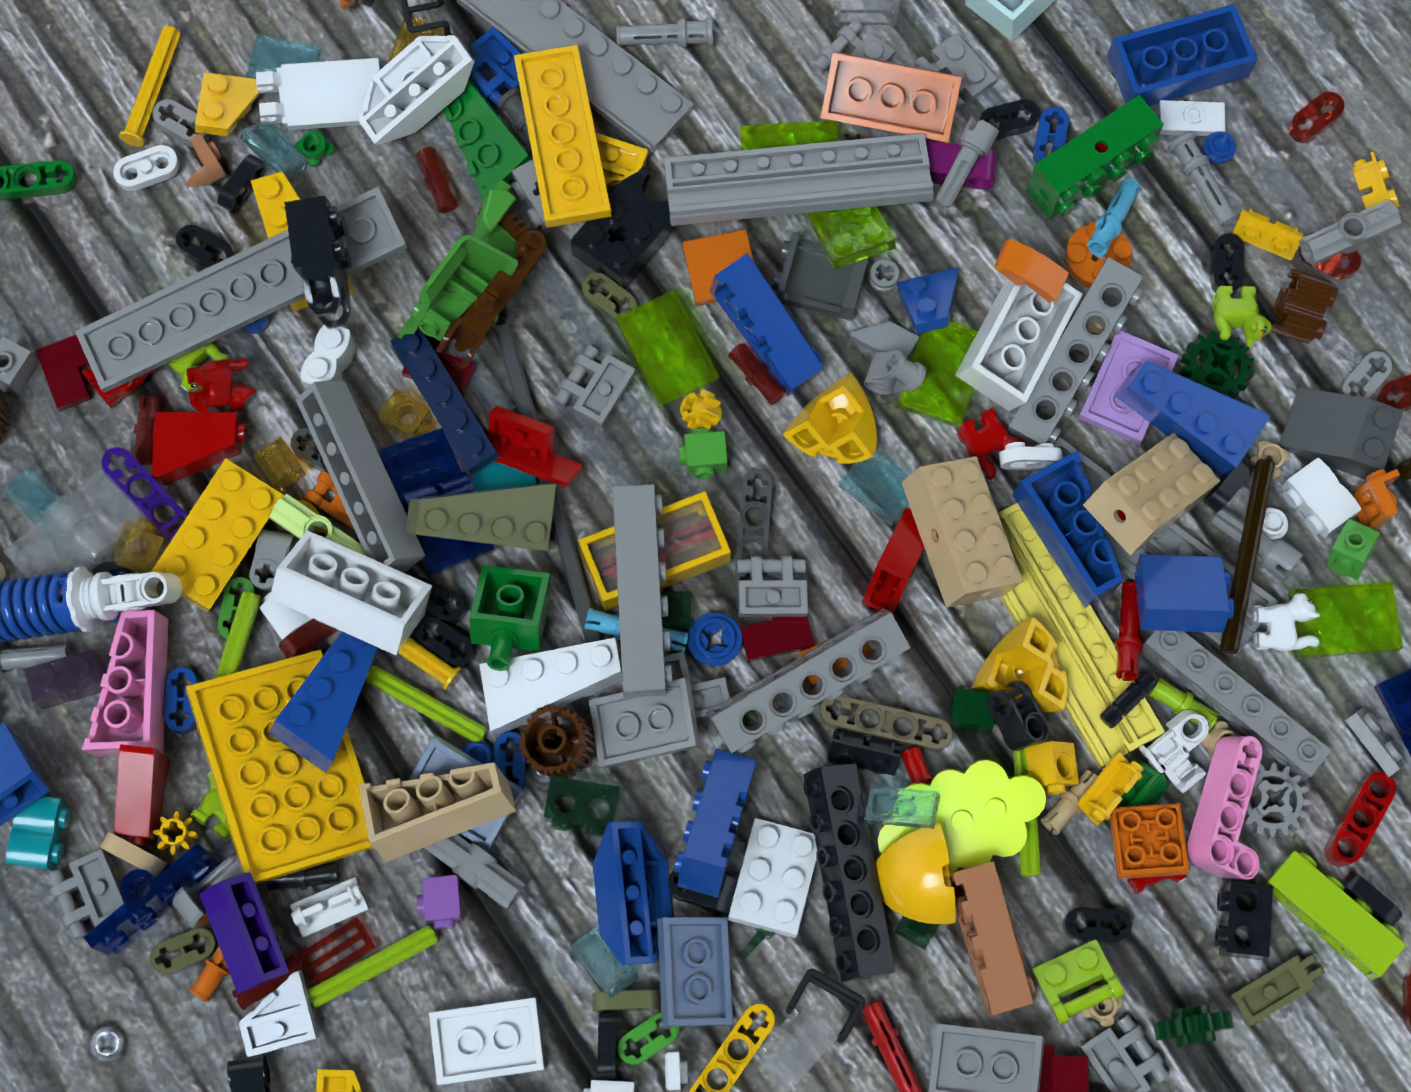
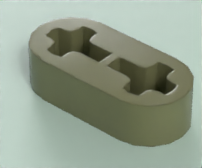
M595 272L585 277L582 282V293L587 303L618 325H627L634 321L637 316V303L629 292L602 273ZM600 284H602L603 292L605 295H607V297L602 295L600 292H596L594 295H592L591 285L597 287ZM612 301H615L620 306L627 303L629 312L622 311L620 314H617L616 305Z
M192 929L157 944L151 951L150 964L154 970L161 974H176L198 965L206 959L209 960L218 948L217 939L207 929ZM201 936L205 940L209 939V944L205 945L206 952L203 954L198 950L187 952L186 948L197 943L196 937ZM164 950L170 953L181 951L182 955L171 960V967L168 968L163 963L159 964V960L164 957Z
M660 991L592 993L593 1012L660 1009Z

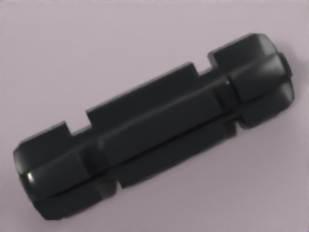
M1144 671L1134 681L1135 684L1132 683L1113 701V706L1109 705L1100 714V719L1106 726L1114 728L1123 719L1122 716H1126L1146 696L1145 693L1148 694L1157 685L1158 682L1152 674Z

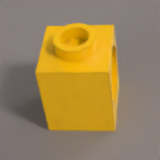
M1050 741L1025 749L1028 776L1040 782L1045 790V795L1066 793L1065 787L1079 784L1074 743Z

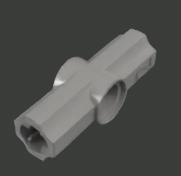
M1385 200L1359 213H1347L1339 222L1301 238L1299 241L1301 254L1306 263L1315 266L1341 253L1354 252L1361 244L1398 228L1402 223L1399 216L1400 212L1394 203ZM1344 230H1351L1356 236H1350Z
M458 834L424 847L425 850L452 869L451 872L458 875L462 881L475 890L479 888L488 897L507 910L516 902L526 886L522 881L498 865L494 857L476 844H469Z

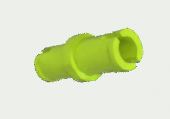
M1162 677L1157 679V685L1150 691L1148 696L1168 706L1174 711V715L1184 710L1197 712L1207 720L1209 731L1211 730L1219 716L1217 711L1194 699V694L1187 691L1184 693ZM1189 719L1190 721L1198 725L1197 719Z

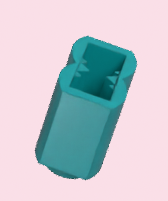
M42 796L13 817L5 863L12 866L54 871L55 865L60 864L64 853V844L60 843V836L62 830L67 829L71 817V810L67 808V802L58 798Z

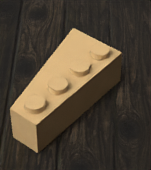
M495 763L452 769L449 774L435 776L434 773L421 774L420 779L402 781L400 778L386 780V784L372 786L371 783L358 785L369 843L386 862L516 812L510 783Z

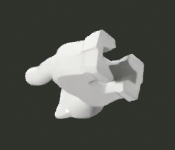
M1294 594V597L1287 604H1276L1270 607L1252 605L1253 621L1267 623L1265 633H1253V646L1256 650L1273 648L1279 651H1293L1307 646L1315 648L1319 645V639L1316 636L1306 635L1297 637L1295 621L1306 622L1320 617V614L1316 612L1315 604L1307 598L1306 594Z

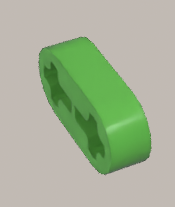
M236 577L230 580L224 590L218 619V630L226 640L230 632L226 626L233 623L238 605V599L233 595L234 591L238 592L241 586H244L246 591L258 594L253 583L244 577Z
M661 1012L655 1014L620 1039L618 1044L620 1058L629 1065L644 1063L677 1039L679 1027H671V1036L667 1039L665 1036L659 1035L652 1040L649 1035L657 1030L656 1022L662 1019ZM646 1037L649 1043L641 1047L640 1052L642 1055L636 1059L633 1055L627 1057L624 1054V1051L628 1049L626 1044L628 1040L632 1039L634 1043H638Z

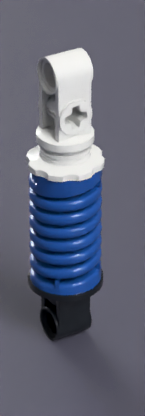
M83 566L76 567L69 573L61 571L56 574L35 575L31 578L22 577L7 581L1 580L0 643L68 632H92L99 625L100 619L103 621L114 620L119 612L146 609V607L176 602L181 596L182 584L180 579L172 573L149 572L112 576L109 572H100L93 575L92 572H89ZM160 580L164 585L161 596L158 595L156 589Z

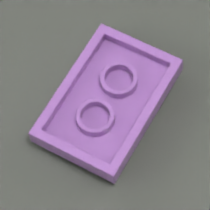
M1121 330L1118 335L1115 333L1111 347L1103 360L1078 419L1140 445L1150 422L1116 398L1115 395L1131 371L1145 361H1149L1172 372L1179 355Z

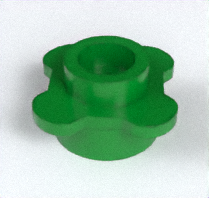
M312 130L304 134L300 141L296 142L295 151L306 158L308 166L315 167L319 165L323 157L332 155L334 147L332 143L325 141L321 131ZM313 146L317 147L316 150H311Z

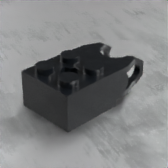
M648 165L623 179L609 194L608 198L612 217L586 221L570 240L574 257L596 273L606 275L625 290L661 249L664 241L675 228L670 223L668 199L662 202H653L644 195L647 184L653 176L651 173L652 168Z
M325 195L284 202L293 268L302 278L306 302L328 329L344 327L351 312L347 269L351 268V258L348 248L343 247L342 240L343 236H347L345 219L343 216H339L337 206H332ZM332 302L329 307L325 308L328 303ZM339 305H341L343 314L338 320L330 321L325 318V315L335 314Z

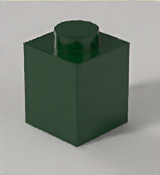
M955 689L951 700L949 720L951 729L990 734L994 724L997 725L987 706V698L991 693Z

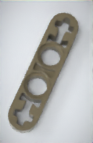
M841 695L829 701L825 699L820 708L821 720L828 727L838 730L843 728L865 734L868 737L874 736L891 741L894 740L896 741L895 743L906 746H921L923 750L932 752L942 751L950 744L952 739L951 726L940 718ZM834 703L840 704L842 712L850 713L851 706L857 707L853 717V725L847 724L849 716L839 715L837 720L831 719V713L826 711V708H832ZM867 710L875 712L879 718L878 725L874 728L863 727L859 721V716L862 712ZM905 718L909 720L912 725V732L909 735L899 736L894 732L893 723L897 719ZM919 722L925 723L922 730L932 732L935 727L941 728L940 733L946 736V739H940L938 744L932 742V736L921 734V741L914 738L919 729Z

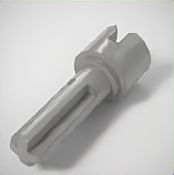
M970 117L958 139L961 149L935 197V201L939 205L946 208L952 206L978 157L987 156L999 134V130L984 120L976 122L974 117Z
M1222 508L1214 515L1212 523L1240 543L1244 521L1227 509ZM1261 534L1257 554L1262 558L1261 566L1283 582L1286 581L1295 570L1296 563L1303 558L1304 554L1282 539L1273 542Z

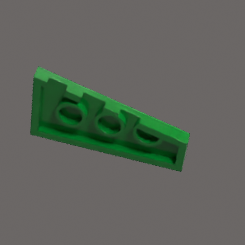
M469 78L464 92L447 105L443 112L454 130V138L458 147L464 153L468 162L466 165L471 176L475 178L479 188L477 190L483 200L485 194H488L489 190L493 189L500 179L508 183L513 178L512 170L529 162L533 157Z

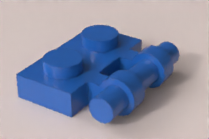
M493 26L470 46L471 53L475 56L473 59L475 62L469 78L481 91L488 102L491 101L499 108L497 103L503 96L500 90L505 86L509 90L519 87L514 55L522 53ZM485 67L495 75L490 81L480 73Z

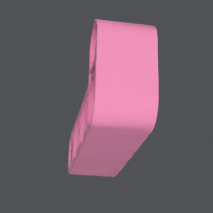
M1226 736L1217 742L1187 842V856L1190 862L1220 878L1249 880L1254 878L1259 871L1260 862L1257 853L1238 842L1263 752L1259 740L1252 736Z

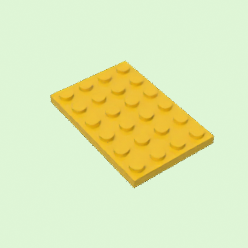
M321 649L186 686V694L242 873L251 872L255 885L373 849L369 843L358 786L365 783L347 728L327 773L269 734L275 719L323 657Z

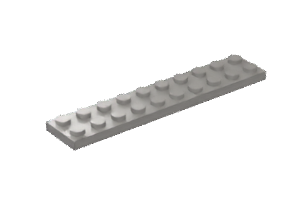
M379 187L337 206L339 216L344 217L347 228V236L342 237L343 247L348 248L351 258V268L347 269V276L353 275L408 248ZM288 230L76 330L75 333L100 389L106 393L305 298L302 278L293 268Z

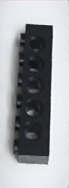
M857 765L820 766L803 774L804 793L809 803L811 814L810 826L815 836L817 847L816 859L821 869L823 896L827 902L830 918L829 930L834 940L835 962L837 970L840 972L841 983L878 978L895 973Z

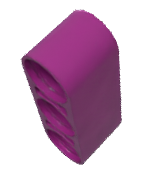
M926 140L931 181H933V184L942 185L961 147L959 144ZM990 149L987 156L978 157L962 187L984 190L994 186L998 156L994 150Z

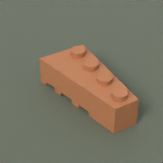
M994 861L952 873L950 881L955 892L956 917L988 1018L1032 1005V997L1036 996L1034 983L1031 976H1026L1022 964L1025 961L1024 952L1020 942L1015 939L1012 928L1014 927L1013 918L1009 908L1006 906L1002 884Z

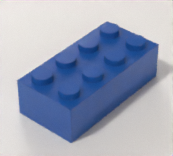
M1235 4L1115 37L1107 54L1125 104L1140 94L1149 106L1159 103L1160 100L1168 101L1248 78L1257 61Z

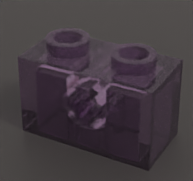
M93 649L25 668L32 702L42 709L101 693L102 687H100L102 676L103 673L106 674L102 657Z

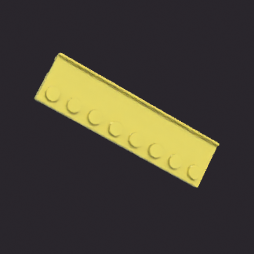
M1018 503L998 512L1023 581L1010 592L1000 597L1016 626L1024 620L1034 617L1048 630L1057 643L1058 649L1055 650V655L1060 669L1067 671L1068 694L1064 709L1098 768L1101 769L1106 766L1117 751L1125 756L1138 749L1141 744L1145 745L1162 736L1165 731L1145 697L1126 716H1122L1123 719L1114 728H1109L1102 722L1100 714L1109 705L1113 706V701L1132 683L1135 684V680L1123 681L1124 672L1121 679L1116 677L1118 652L1115 650L1113 642L1091 605L1084 608Z

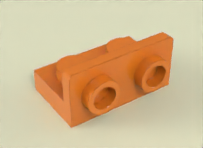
M1385 469L1373 472L1365 477L1366 482L1355 487L1356 493L1353 497L1362 509L1356 516L1358 523L1378 531L1399 513L1394 494L1387 490L1400 476L1398 469L1386 473Z

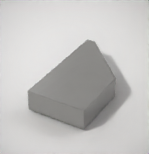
M890 321L852 331L850 340L874 353L900 350L905 354V358L908 359L919 341V336Z

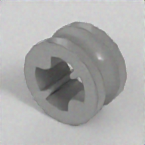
M888 259L876 261L872 265L869 275V283L872 288L879 292L893 290L898 282L899 268L893 261ZM879 271L882 273L889 271L891 273L890 281H887L885 278L879 280Z

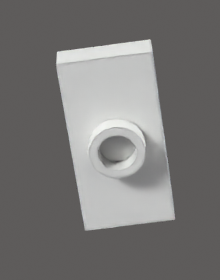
M1160 100L1158 117L1164 124L1159 135H1184L1193 132L1195 136H1209L1215 132H1225V102Z
M679 1052L666 1053L665 1055L666 1091L681 1092V1084H688L687 1061L680 1062Z

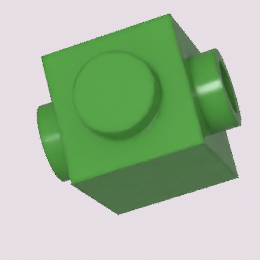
M701 428L692 430L690 434H684V445L678 446L679 464L680 466L686 465L687 476H694L696 479H709L714 477V474L727 473L725 431L710 432L708 429Z
M1348 519L1331 548L1327 567L1334 569L1335 572L1342 576H1349L1358 580L1375 551L1381 532Z

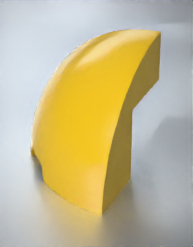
M852 372L831 384L811 400L795 416L783 432L785 438L802 452L814 458L819 454L837 459L836 463L851 464L868 460L874 457L877 447V430L874 415L862 387Z
M1030 617L1015 626L995 646L980 668L971 689L992 693L995 690L1003 691L1006 689L1007 684L1013 680H1021L1031 689L1041 712H1057L1064 710L1068 694L1067 671L1059 667L1055 655L1058 645L1052 635L1038 620ZM1022 694L1015 696V700L1022 697Z
M941 824L927 826L905 835L890 845L875 862L882 901L898 914L928 924L956 923L955 892L950 881L948 870L950 859Z

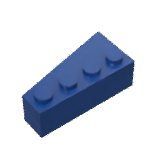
M748 253L715 275L709 292L787 396H790L820 374L824 368L821 364L823 362L821 355L813 346L808 345L803 337L801 328L790 318Z
M1145 361L1133 369L1115 395L1116 398L1165 435L1169 436L1174 432L1188 444L1190 450L1204 464L1208 465L1220 476L1237 468L1271 416L1149 361Z
M1075 451L1022 480L1012 495L1082 605L1086 608L1113 593L1124 580L1109 539H1106L1102 525L1083 506L1091 497V487L1087 477L1083 475L1079 453Z
M342 631L275 719L269 734L327 773L335 758L378 647Z
M716 749L713 761L706 760L701 780L706 781L703 791L697 790L692 806V810L697 811L694 821L688 820L683 836V841L687 842L685 851L678 852L673 872L680 873L678 887L719 897L757 760Z

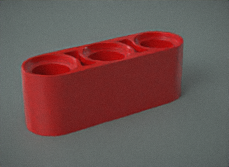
M1376 772L1363 779L1357 785L1324 848L1325 857L1331 865L1346 867L1363 856L1397 790L1396 783L1391 776L1388 777L1383 772ZM1371 782L1381 787L1382 798L1372 795L1369 787ZM1354 812H1360L1365 816L1367 821L1366 828H1361L1355 823ZM1339 841L1349 845L1351 849L1349 858L1343 857L1338 852L1337 845Z

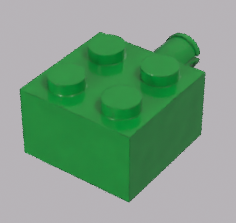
M482 565L469 616L470 638L472 644L491 646L490 655L487 659V665L491 669L496 671L508 669L512 649L539 652L551 601L550 573Z

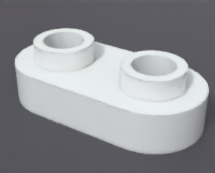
M158 145L120 159L114 166L113 174L122 189L137 191L174 177L179 170L180 164L172 148ZM161 163H168L166 168H158ZM137 173V177L135 179H128V176L130 174Z
M1024 442L1009 443L1005 445V450L999 452L1000 466L1002 469L1042 470L1062 459V451L1060 448H1054L1052 443L1038 444L1034 447H1025Z

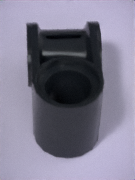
M1013 680L1007 684L1006 689L1003 691L995 690L989 694L987 698L988 709L1003 735L1004 742L1011 750L1020 751L1044 742L1048 738V723L1042 715L1031 689L1025 682ZM1022 694V697L1015 700V696ZM1003 701L1006 702V704L1002 705L1001 707H998L999 703Z
M671 872L668 878L670 894L674 899L714 913L729 915L737 879L725 875L719 897H714L689 889H685V892H680L679 887L674 883L675 880L678 881L680 873Z
M265 1054L228 1061L227 1074L231 1092H271L270 1069Z

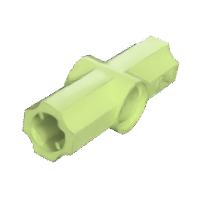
M288 494L280 498L274 505L269 518L300 539L307 530L314 533L318 529L328 530L326 539L366 556L360 543L332 525L326 517L317 515Z

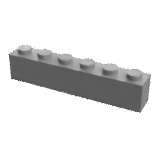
M345 380L313 382L295 400L367 557L400 572H406L425 556V553L416 534L405 533L407 514Z
M654 484L614 486L613 506L623 697L665 695V686L672 685L671 664L664 665L663 651H670L669 630H662L661 618L668 617L667 596H660V583H666L665 562H658V549H664L663 528H656V516L662 515V496L655 495Z

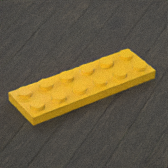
M578 44L514 55L546 228L612 217Z

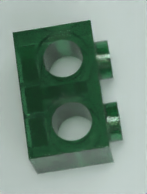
M551 776L544 820L551 823L550 828L555 830L571 831V827L585 828V834L603 837L607 823L616 822L621 795L620 787ZM569 797L575 802L570 812L560 813L555 809V804L560 798ZM604 803L609 807V812L604 818L595 819L589 814L592 805Z

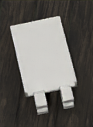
M378 58L281 64V68H276L277 72H256L257 93L279 92L280 103H259L261 124H287L288 130L361 125L358 117L360 111H363L364 99L370 80L380 71Z

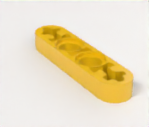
M754 1004L744 1012L689 1092H696L699 1085H702L706 1092H729L775 1024L773 1011L768 1006ZM763 1011L767 1014L765 1021L768 1023V1026L766 1028L761 1026L757 1028L753 1036L759 1038V1040L754 1044L748 1036L737 1031L741 1026L747 1031L753 1022L749 1015L752 1012L758 1015ZM733 1040H742L747 1044L748 1054L744 1059L734 1060L729 1056L728 1045ZM721 1069L726 1073L728 1082L723 1089L714 1090L708 1085L707 1075L711 1070Z

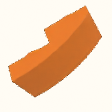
M1006 239L994 266L996 270L1016 286L1026 284L1048 303L1058 300L1069 272L1048 257L1013 239Z

